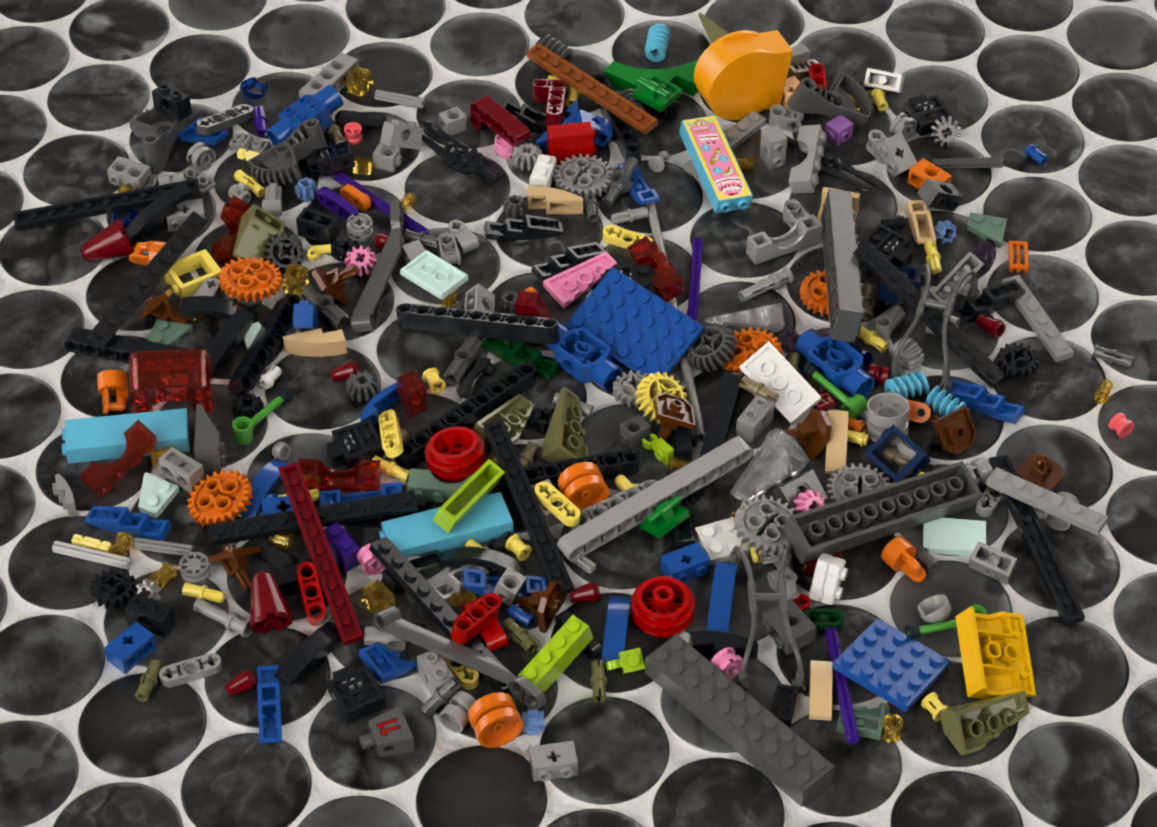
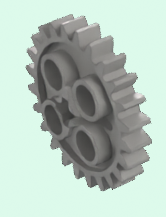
M579 154L577 158L575 155H572V159L566 157L565 162L560 161V165H556L554 183H556V188L585 197L586 200H588L589 196L595 199L596 194L601 197L602 192L607 193V188L611 184L609 177L613 171H611V166H608L607 161L603 162V158L597 160L596 155L592 158L589 157V154L585 157Z
M851 463V468L843 465V471L837 468L836 473H831V478H828L826 493L828 499H830V504L858 495L859 478L862 479L861 493L892 483H889V477H884L885 472L877 473V467L871 470L870 464L864 468L862 463L859 464V467H855Z
M762 495L761 500L757 496H754L753 500L748 498L746 503H741L740 508L736 512L734 519L736 523L734 529L738 530L736 536L742 537L741 543H749L747 549L754 547V553L762 550L763 556L766 555V552H769L772 557L775 552L781 556L784 548L787 545L791 546L782 528L788 518L793 515L795 509H788V502L782 505L781 498L774 501L773 496H770L769 500L766 499L765 495ZM775 515H778L777 517L774 518L773 523H770L771 520H772V518H773ZM763 528H765L763 534L761 536H758L761 534Z

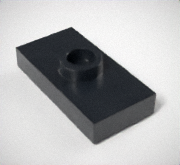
M688 517L673 528L675 549H681L696 543L693 517Z
M777 683L771 713L786 726L791 727L799 687Z

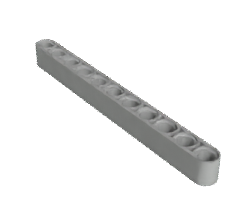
M740 436L734 437L565 534L558 540L557 547L569 561H576L644 522L646 517L652 514L655 508L664 501L668 502L676 495L683 499L751 459L754 451Z

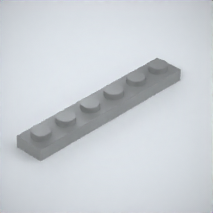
M752 111L727 130L724 134L732 151L765 126L767 119ZM690 159L684 164L683 170L698 178L699 176Z
M1020 275L1002 279V283L1016 279L1026 291L1023 296L1013 302L1054 361L1058 362L1073 357L1074 351Z
M996 467L986 480V486L1097 536L1108 522V516Z

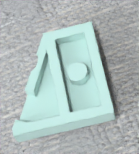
M145 472L138 505L139 512L149 514V516L157 519L178 494L179 486Z

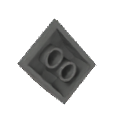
M197 404L194 453L195 460L203 465L204 476L206 477L207 474L213 476L214 471L220 474L221 470L227 467V457L223 455L225 454V443L221 442L218 430L202 405Z

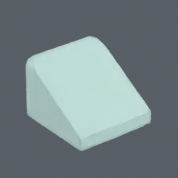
M259 322L252 323L243 338L247 349H249L261 329Z

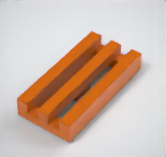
M1009 241V272H1013V269H1016V272L1024 270V273H1028V242ZM1013 246H1016V264L1013 263ZM1020 246H1023L1024 264L1020 263Z

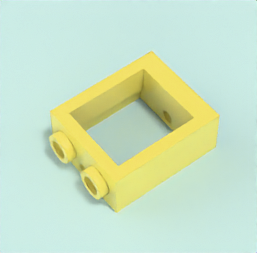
M204 249L179 259L167 272L164 279L167 285L170 284L172 286L175 296H179L182 299L193 296L205 279L214 277L219 280L221 269L207 250ZM200 267L207 273L184 284L178 277Z

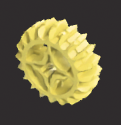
M659 371L655 374H649L637 386L638 391L635 396L638 399L636 404L641 405L638 411L643 410L645 412L643 417L648 415L650 422L655 419L657 425L660 424V420L656 419L655 397L665 392L685 399L688 393L683 392L685 386H680V380L675 381L674 375L668 377L667 372L662 375Z

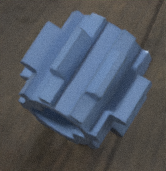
M308 177L301 178L295 186L297 198L305 202L313 201L316 198V191H318L316 182L313 179H308Z
M948 219L943 222L939 220L938 224L934 227L936 239H939L942 244L947 241L951 243L952 239L957 236L955 234L957 226Z
M528 708V712H522L523 732H528L529 736L545 732L544 711Z

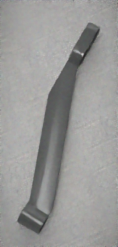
M401 201L390 203L392 231L351 317V326L354 334L374 330L373 313L401 254L404 221Z
M389 606L373 615V624L380 632L386 630L392 635L506 683L512 695L529 709H539L546 704L544 693L525 677L515 676L504 666L485 654L405 621L401 618V613L395 606Z

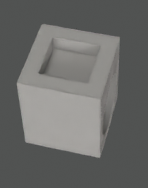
M458 107L438 114L439 128L444 133L453 136L467 130V116Z
M379 143L373 152L374 168L394 173L396 168L402 163L400 147Z
M508 567L498 581L493 593L501 597L502 603L510 606L522 589L526 577Z

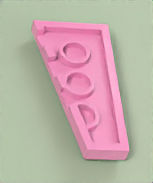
M604 252L544 280L543 287L563 308H566L605 277V269L614 268L617 262L607 252Z

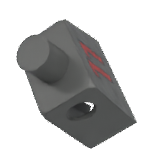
M400 706L370 719L368 722L369 734L359 737L362 749L375 746L380 757L415 751L414 737Z

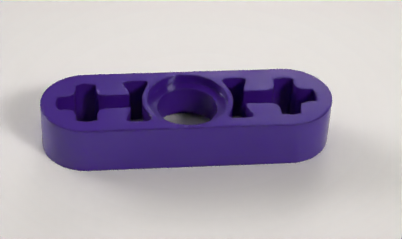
M324 186L316 191L317 200L347 221L348 217L353 214L354 216L358 215L359 211L353 204Z

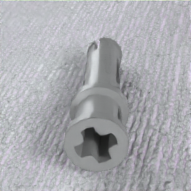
M785 267L779 273L770 274L768 279L738 291V297L744 303L771 289L778 290L780 286L794 282L793 274L788 267Z
M201 598L195 601L193 605L194 611L224 624L227 630H234L244 638L249 637L252 633L250 619L246 620L236 612L229 613Z

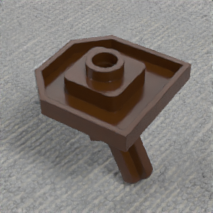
M355 264L343 270L337 267L328 272L316 267L311 274L325 294H329L347 305L350 299L344 292L343 287L347 284V279L356 276L360 270Z
M171 288L162 295L159 294L157 297L152 295L145 301L147 305L143 308L144 310L137 315L139 320L151 314L164 321L170 320L183 324L187 323L188 317L179 315V312L173 310V306L167 300L174 293Z
M665 392L655 397V416L662 424L658 439L662 438L668 443L673 429H676L678 425L694 429L693 406L684 398Z
M963 405L943 417L936 414L931 415L929 423L934 426L942 450L957 455L973 446L977 432L967 406Z
M811 410L803 422L797 423V428L779 431V438L783 442L799 439V442L804 446L809 460H815L830 440L832 425L825 411Z
M1030 454L1016 469L1018 477L1051 492L1064 478L1061 465L1045 454Z
M235 545L223 547L222 552L209 556L208 559L209 563L220 561L229 577L235 576L243 590L248 591L251 589L252 580L245 570L248 567L246 555L258 553L261 550L260 546L236 548Z
M550 581L545 591H536L530 597H516L514 600L515 605H520V608H531L533 613L538 614L539 632L541 633L547 632L563 603L561 582Z

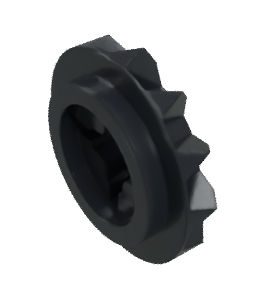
M350 238L348 240L342 239L341 242L335 241V244L331 246V255L335 260L345 262L347 251L352 252L353 247L359 249L360 245L357 243V240L351 241Z
M246 393L243 397L238 396L237 400H233L232 412L236 417L244 416L250 419L264 408L261 397H256L254 393L250 396Z
M538 407L536 411H532L529 417L531 428L540 433H547L555 409L549 410L547 407L540 409Z

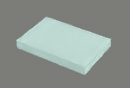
M428 250L400 269V275L441 300L468 281L466 273Z
M940 518L923 524V547L929 550L928 553L971 556L978 541L986 544V521Z

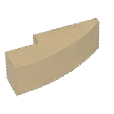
M528 186L527 188L528 209H546V214H583V198L578 195L551 187Z
M923 200L907 201L905 211L916 243L925 244L928 241L936 243L931 213L927 209L926 203Z
M321 328L283 336L285 353L311 357L347 354L346 340L342 329L322 333Z
M828 410L827 417L832 427L830 440L826 444L825 473L827 474L836 473L837 468L843 471V465H846L848 411Z
M810 661L809 719L831 721L833 669L832 662Z

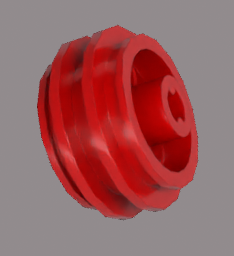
M455 426L437 432L431 437L424 450L428 470H431L434 476L446 482L464 481L474 474L487 459L484 439L478 433L466 427Z
M658 576L648 579L640 584L632 595V619L638 628L651 636L668 638L676 634L678 635L686 630L694 619L695 598L690 588L672 577Z

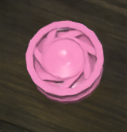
M497 134L494 138L496 155H500L504 159H510L513 155L514 147Z
M370 544L358 551L357 560L365 574L376 575L383 572L386 568L369 550Z
M727 647L719 651L712 658L711 663L732 679L741 671L743 659L739 655H735L736 652L733 648Z

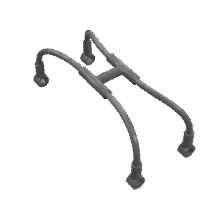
M924 263L919 287L922 293L915 312L916 316L896 348L888 379L893 380L894 377L901 376L898 361L899 354L920 317L923 315L925 307L945 310L942 317L944 369L939 386L941 391L943 389L947 392L950 391L952 381L950 380L947 324L953 312L957 292L969 275H972V278L970 279L967 298L979 295L978 279L974 270L965 272L956 283L952 293H950L948 301L941 302L928 299L931 271L929 264Z
M787 545L782 553L779 566V581L777 582L778 593H757L756 582L754 581L748 558L742 548L734 546L727 563L737 564V574L740 571L738 553L743 560L748 575L747 587L751 615L749 639L736 684L744 691H749L746 670L756 632L757 602H779L780 614L782 615L786 633L798 666L796 678L792 681V686L799 687L798 693H802L806 690L805 672L803 671L802 658L788 620V599L786 581L784 580L785 567L788 566L794 571L792 548L790 545Z

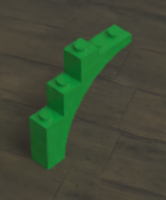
M699 58L693 62L666 69L636 68L613 61L603 70V74L608 77L612 88L620 92L627 89L635 90L640 85L637 83L639 77L648 79L652 74H656L682 88V92L693 97L699 92L694 83V70Z

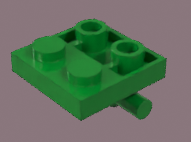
M652 74L648 79L642 77L637 79V83L640 85L633 90L632 97L662 112L682 95L683 89L656 74Z
M676 495L668 502L664 501L657 506L655 511L637 526L660 539L690 515L688 509L679 505L682 499L679 495Z

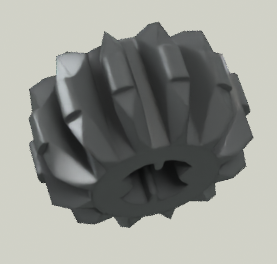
M366 370L363 373L357 371L356 374H350V378L346 382L348 396L352 398V401L358 400L359 403L362 401L369 402V399L376 396L380 390L378 377H375L373 372L367 373Z

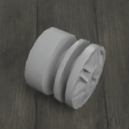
M885 392L869 399L866 429L869 439L876 442L881 437L882 432L892 425L896 426L908 437L910 404L906 398L896 393ZM896 437L889 445L899 444L903 441Z

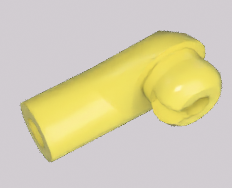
M331 244L313 245L306 253L307 258L310 261H315L322 254L331 253Z
M618 475L614 481L621 492L638 485L632 484L624 475Z

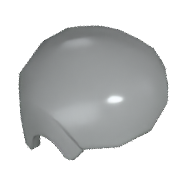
M934 595L919 603L918 610L923 621L934 624L943 622L949 617L951 604L946 595Z

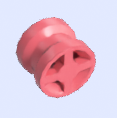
M356 122L346 124L344 126V138L350 145H357L362 142L361 125Z
M1118 413L1110 420L1108 427L1116 431L1120 438H1124L1131 433L1134 423L1131 420H1127L1125 414Z

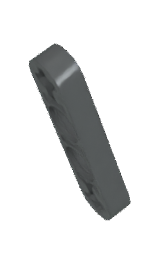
M241 104L200 119L196 122V132L200 135H210L250 120L253 117V107Z

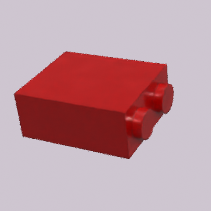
M590 122L547 126V155L557 158L556 165L560 164V161L565 162L566 157L572 159V155H575L577 158L579 154H582L583 157L589 154V157L592 158L593 153H596V145L593 142L596 139L595 128L592 129Z

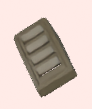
M815 59L790 62L787 76H795L800 81L808 77V67L818 62Z

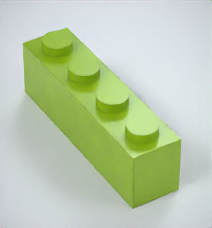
M488 459L439 508L433 521L449 534L499 483L505 472L492 460Z
M572 615L518 676L525 677L545 693L593 639L589 625Z

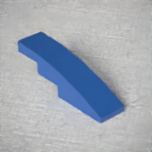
M951 379L952 386L946 396L950 393L953 394V399L959 398V404L965 402L966 406L971 410L1012 424H1017L1025 413L1024 406L1007 403L1005 396L987 393L986 386Z
M93 506L84 520L86 524L117 534L164 541L172 527L169 520L151 519L149 514L131 513L128 507Z
M716 562L706 631L728 633L737 564Z
M279 665L257 667L260 745L282 743L280 679L274 677V672L279 668Z

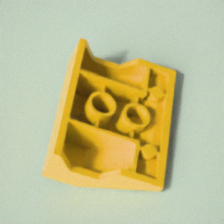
M969 607L955 616L968 698L988 699L1019 691H1025L1026 697L1036 696L1023 614L1002 611L986 615L975 613L974 607Z

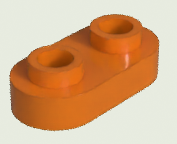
M346 184L340 188L341 197L353 204L359 211L365 212L371 207L370 197L356 189L353 185Z
M908 400L910 404L909 420L918 423L928 421L931 417L930 407L925 403ZM919 409H923L925 411L924 416L921 417L918 415Z

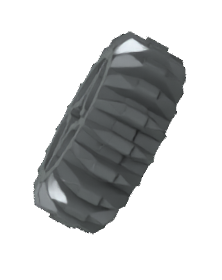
M712 323L710 327L705 325V331L686 353L688 362L702 373L704 371L710 373L712 369L717 371L718 367H724V364L730 362L729 358L734 357V352L737 351L736 345L738 343L734 333L726 325L723 326L720 323L717 325Z

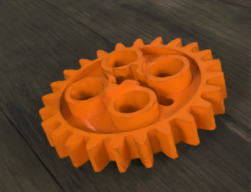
M245 256V260L238 257L237 262L231 260V264L225 263V267L221 268V272H219V286H221L222 291L225 290V295L231 294V298L238 297V301L245 299L246 303L249 299H252L255 303L256 299L263 301V297L270 299V294L276 295V291H279L282 285V274L279 272V268H275V263L270 264V260L263 262L262 257L259 260H256L255 256L252 259Z
M825 269L822 273L816 270V275L811 272L810 276H805V280L802 281L800 300H803V305H808V310L814 309V314L821 312V317L827 314L829 318Z
M749 327L748 331L742 328L740 333L735 330L734 335L738 343L736 345L737 351L734 352V357L729 358L730 362H726L722 369L743 373L739 366L767 342H770L782 355L781 342H778V337H774L773 333L767 335V329L760 332L759 327L755 331L752 330V327Z
M222 469L220 474L214 471L212 477L207 474L205 481L200 479V485L193 486L196 491L190 492L191 498L187 499L190 515L196 523L200 522L201 526L204 527L206 524L233 521L236 516L241 518L240 512H247L245 506L251 505L249 499L253 498L251 493L253 489L248 478L244 474L240 475L238 470L233 473L232 469H229L225 473L224 469Z

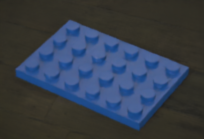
M613 267L565 324V327L569 330L584 327L611 347V359L629 371L632 370L634 374L640 371L641 375L647 373V376L658 371L661 375L665 372L669 375L705 331L704 326Z

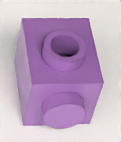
M840 114L825 124L826 139L836 146L846 142L852 137L854 123Z

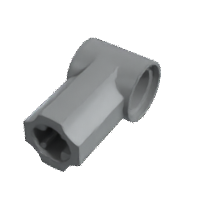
M270 183L269 186H266L265 199L262 200V209L274 216H282V186H279L277 183Z
M898 305L891 306L884 315L876 317L874 331L879 337L884 340H888L891 337V332L905 318L906 313L902 307Z
M375 626L365 627L364 645H372L378 642L387 646L392 651L401 652L405 650L406 640L392 635L386 630L380 632Z

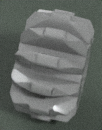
M941 116L942 122L936 119L935 123L937 126H931V129L935 131L930 134L932 137H935V143L940 141V146L943 147L946 142L947 146L950 147L951 140L957 143L955 137H961V134L957 132L961 130V126H956L958 121L954 120L952 122L951 116L948 117L947 121L944 116ZM948 127L950 133H946L944 135L942 130H946V128Z
M525 142L523 145L519 144L518 147H514L512 161L516 168H521L522 171L526 169L530 172V169L534 168L538 156L543 153L539 145H534L533 142L530 144Z
M913 338L907 339L898 358L902 369L908 371L916 369L924 362L922 348L918 346V343L914 342ZM901 339L892 346L893 355Z

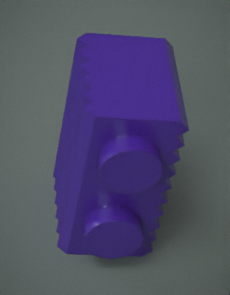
M338 522L326 527L324 532L335 561L344 572H348L360 565L357 560L360 546L353 541V538L346 533V530Z

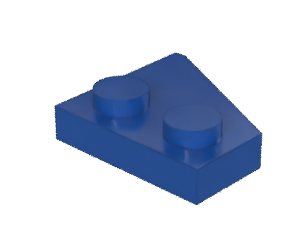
M199 117L177 135V139L180 142H203L206 145L216 146L228 136L227 130L223 129L210 135L198 134L196 132V122L203 119Z
M378 642L359 649L358 656L368 666L380 684L417 670V663L412 660L409 663L403 660L401 654L389 650Z

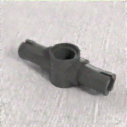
M629 157L623 168L611 173L609 177L611 181L610 189L602 200L604 204L613 206L619 195L628 192L632 188L631 178L639 164L638 159Z

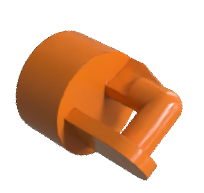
M138 242L134 252L129 255L128 259L134 264L148 265L166 242ZM143 251L149 252V256H148V255H142V252H143Z
M105 369L97 374L98 393L102 394L103 414H108L109 411H124L128 398L127 373L121 369ZM116 395L117 402H109L108 396Z
M904 536L894 537L884 546L881 558L895 572L902 570L912 581L917 583L922 582L926 578L925 570L915 559L916 547Z

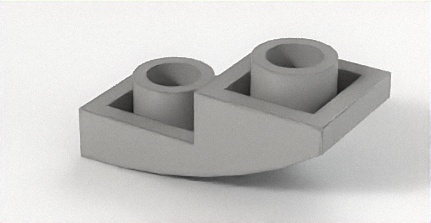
M236 133L228 144L230 148L236 151L239 148L247 149V152L250 150L262 153L271 148L270 141L254 140L252 134Z
M192 165L181 171L184 172L185 181L198 178L201 195L216 186V183L206 173L200 174Z
M55 474L56 483H52L53 494L58 495L59 503L63 504L64 510H68L69 517L77 516L70 486L60 474Z

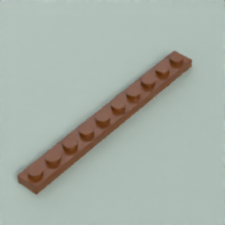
M540 43L526 52L528 59L560 80L565 81L568 85L646 135L659 125L655 117Z

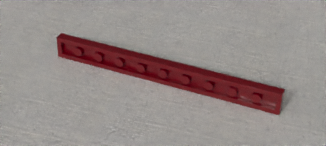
M299 462L279 467V474L310 558L316 567L320 585L342 644L346 646L364 640L362 630Z

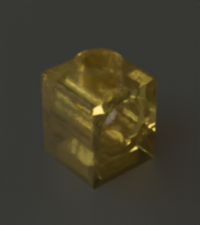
M355 66L346 78L347 91L364 97L373 84L372 70Z
M290 263L282 277L283 292L302 296V292L309 282L308 267Z
M379 579L361 590L362 603L373 614L389 606H395L394 594Z

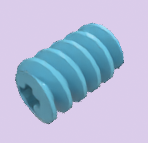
M664 24L652 25L648 30L644 53L653 62L662 61L666 57L670 29Z
M921 371L894 377L893 380L889 378L885 381L884 385L885 392L896 393L908 399V394L911 398H914L915 392L918 396H922V390L925 394L930 393L927 378Z
M938 385L932 389L925 401V404L934 413L939 414L940 417L963 405L966 406L965 402L959 404V398L953 399V394L950 393L946 396L947 391L945 389L940 392L941 388Z

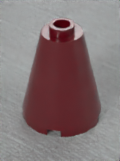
M118 219L82 245L83 249L80 250L84 260L88 259L89 262L130 255L134 252V247L130 242L129 235L121 219Z
M267 571L257 572L252 578L251 630L256 633H269V629L275 627L276 631L282 630L292 624V614L273 574Z

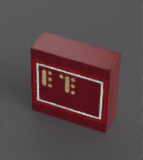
M827 390L818 393L822 400L813 406L815 410L827 412L836 408L837 403Z

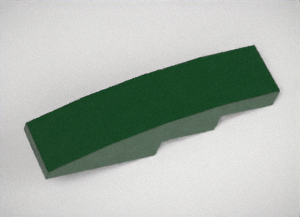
M486 338L481 344L482 348L515 367L523 362H532L536 366V376L550 381L561 369L559 362L543 358L542 352L526 348L525 343L521 341Z

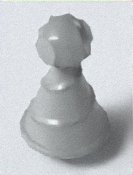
M661 151L659 156L650 157L648 160L650 169L654 172L663 171L665 168L664 160L669 157V153Z

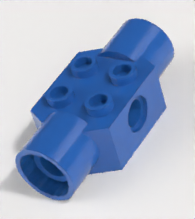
M327 85L315 95L306 94L291 106L285 108L284 111L278 114L280 121L266 131L272 144L275 146L287 140L299 124L311 118L318 119L322 131H324L333 124L331 114L343 106L340 94L334 87Z
M558 323L560 341L556 344H544L555 352V362H559L562 369L582 384L594 382L605 391L612 390L613 381H616L617 376L622 377L623 369L611 361V347L584 327L569 330L563 324Z
M814 329L805 331L799 337L795 348L807 359V364L813 362L814 367L818 369V373L839 390H845L852 397L856 394H860L864 398L869 395L875 385V379L863 370L864 357L845 341L831 340V336L823 337Z

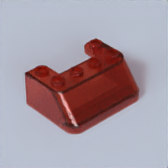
M206 350L134 352L130 355L129 382L133 413L152 412V402L192 400L195 411L197 404H201L206 413H214L215 387L210 354Z

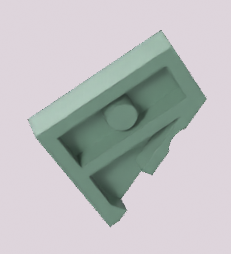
M970 212L967 231L978 235L985 241L990 239L996 242V247L1001 248L1007 219Z
M156 319L147 341L175 346L181 341L183 335L186 333L191 334L193 328L189 324Z
M880 703L878 708L868 709L867 706L853 709L859 737L880 740L886 703ZM840 711L836 732L845 734Z

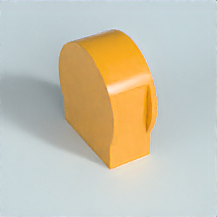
M742 30L729 33L713 42L700 56L694 70L695 86L711 110L722 119L741 120L752 111L759 113L770 110L773 105H781L793 50L778 30L762 33Z

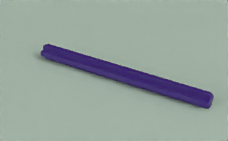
M341 171L334 174L336 182L342 186L346 184L353 185L362 193L367 194L371 199V205L390 217V204ZM403 213L404 227L414 232H425L426 235H429V229Z
M697 237L693 239L687 316L696 322L698 318L703 239Z
M828 627L825 630L830 661L833 665V662L842 652L837 629L835 627ZM833 669L846 741L850 745L857 744L859 742V735L847 677Z

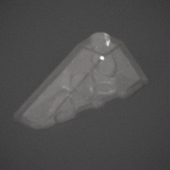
M782 302L704 318L706 323H720L722 325L752 327L754 329L759 327L762 330L770 329L771 333L782 331V327L786 326Z
M775 428L762 443L730 491V495L745 503L748 498L753 500L754 496L760 497L772 486H779L786 478L798 475L809 462V458L793 436Z

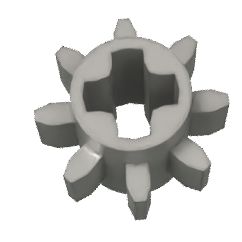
M240 183L232 185L228 191V196L231 197L229 201L235 206L246 205L251 199V193L248 192L250 188Z
M146 578L143 580V584L139 583L136 585L138 588L136 594L158 601L161 599L159 592L163 588L156 584L157 580L150 582Z

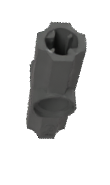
M311 284L305 287L302 292V298L305 301H311L318 308V317L322 320H327L336 329L346 328L350 322V317L334 304L333 297L323 294L316 286Z
M467 337L461 348L455 351L454 359L444 373V380L448 385L455 386L460 384L465 374L472 370V363L480 352L481 344L483 343L478 337Z

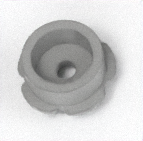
M280 441L273 446L272 454L274 459L284 461L290 456L291 449L287 443Z

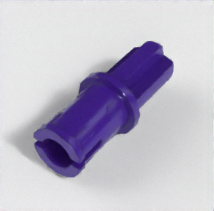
M255 106L253 123L256 126V135L258 137L267 136L266 124L268 121L265 117L263 106Z

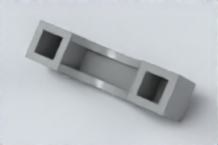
M821 124L799 126L797 142L801 152H805L808 155L802 163L791 168L789 185L793 194L814 193L815 187L818 185V171L821 170L820 160L824 155L823 144L826 142V132H823Z
M812 214L798 219L791 230L782 236L769 237L764 231L748 236L746 253L753 263L757 265L821 242L823 225Z

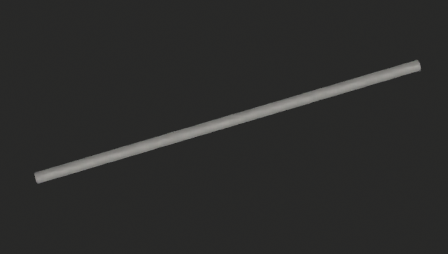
M655 202L648 203L646 207L648 209V217L667 303L678 309ZM685 354L680 360L686 393H688V402L692 404L694 410L697 440H704L706 433L691 365Z

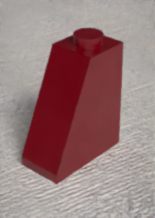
M519 290L515 302V315L553 318L539 293Z

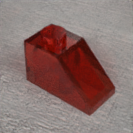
M413 370L397 377V391L408 418L426 411L427 386L417 372Z

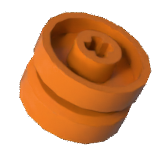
M592 462L573 464L566 468L557 480L560 493L578 507L580 511L609 497V488L603 479L601 471Z
M497 692L485 695L478 699L467 713L471 727L475 731V736L483 747L496 748L506 745L518 737L524 728V722L520 713L516 710L513 698L507 693Z

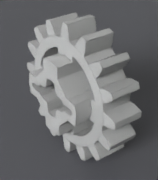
M630 370L629 374L623 372L622 377L617 376L616 381H613L615 400H621V405L627 403L628 408L632 405L639 408V404H636L638 398L635 394L638 391L637 386L644 377H647V373L641 375L640 371H637L634 374Z

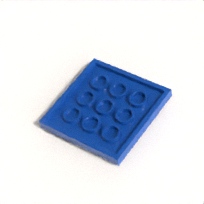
M877 618L833 662L832 668L902 711L907 712L947 670L951 661L915 639H910L905 633Z

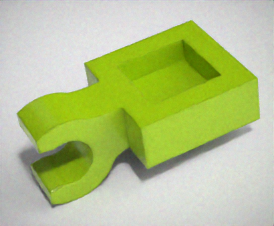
M651 433V442L645 438L642 439V446L647 450H654L657 460L662 461L667 467L674 463V449L662 438L658 439L655 434Z
M641 648L619 652V659L605 663L607 671L622 668L623 674L645 669Z

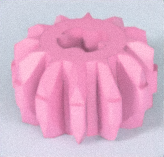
M360 245L359 249L353 247L352 252L347 251V258L344 260L347 265L346 268L353 264L357 265L360 270L358 273L360 278H362L363 274L369 277V271H373L377 263L374 251L371 252L369 247L363 249L362 245Z
M811 490L799 493V499L793 501L797 505V507H794V511H797L798 514L810 510L809 506L814 509L827 505L823 503L826 497H820V492H813Z

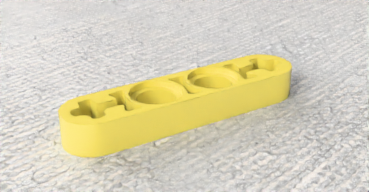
M386 410L378 416L382 446L388 458H395L402 454L404 450L399 419L394 410Z

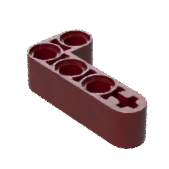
M554 79L534 80L532 82V99L536 102L547 103L546 128L547 126L561 125L565 110L566 82Z
M484 95L470 104V122L474 129L479 131L488 126L513 147L530 138L529 129L488 95Z

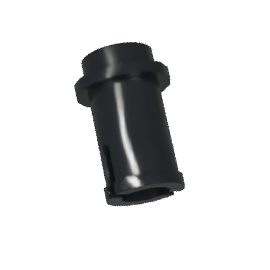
M897 215L895 218L881 219V225L889 229L899 228L901 230L905 227L904 216L900 217V215Z
M507 531L497 539L490 540L488 548L502 553V550L505 549L506 541L511 537L509 536L511 532Z

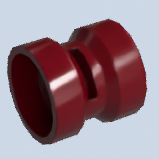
M871 363L868 374L875 379V382H879L880 385L884 386L885 381L889 377L891 367H879L877 364Z

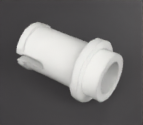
M272 365L266 374L261 375L259 379L260 386L264 389L272 388L274 381L282 374L281 369L278 366Z

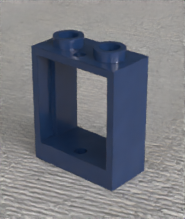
M894 425L885 429L881 437L876 442L871 443L865 452L867 458L882 472H885L884 474L894 483L917 476L931 462L928 455ZM896 437L916 453L897 474L893 473L877 458Z

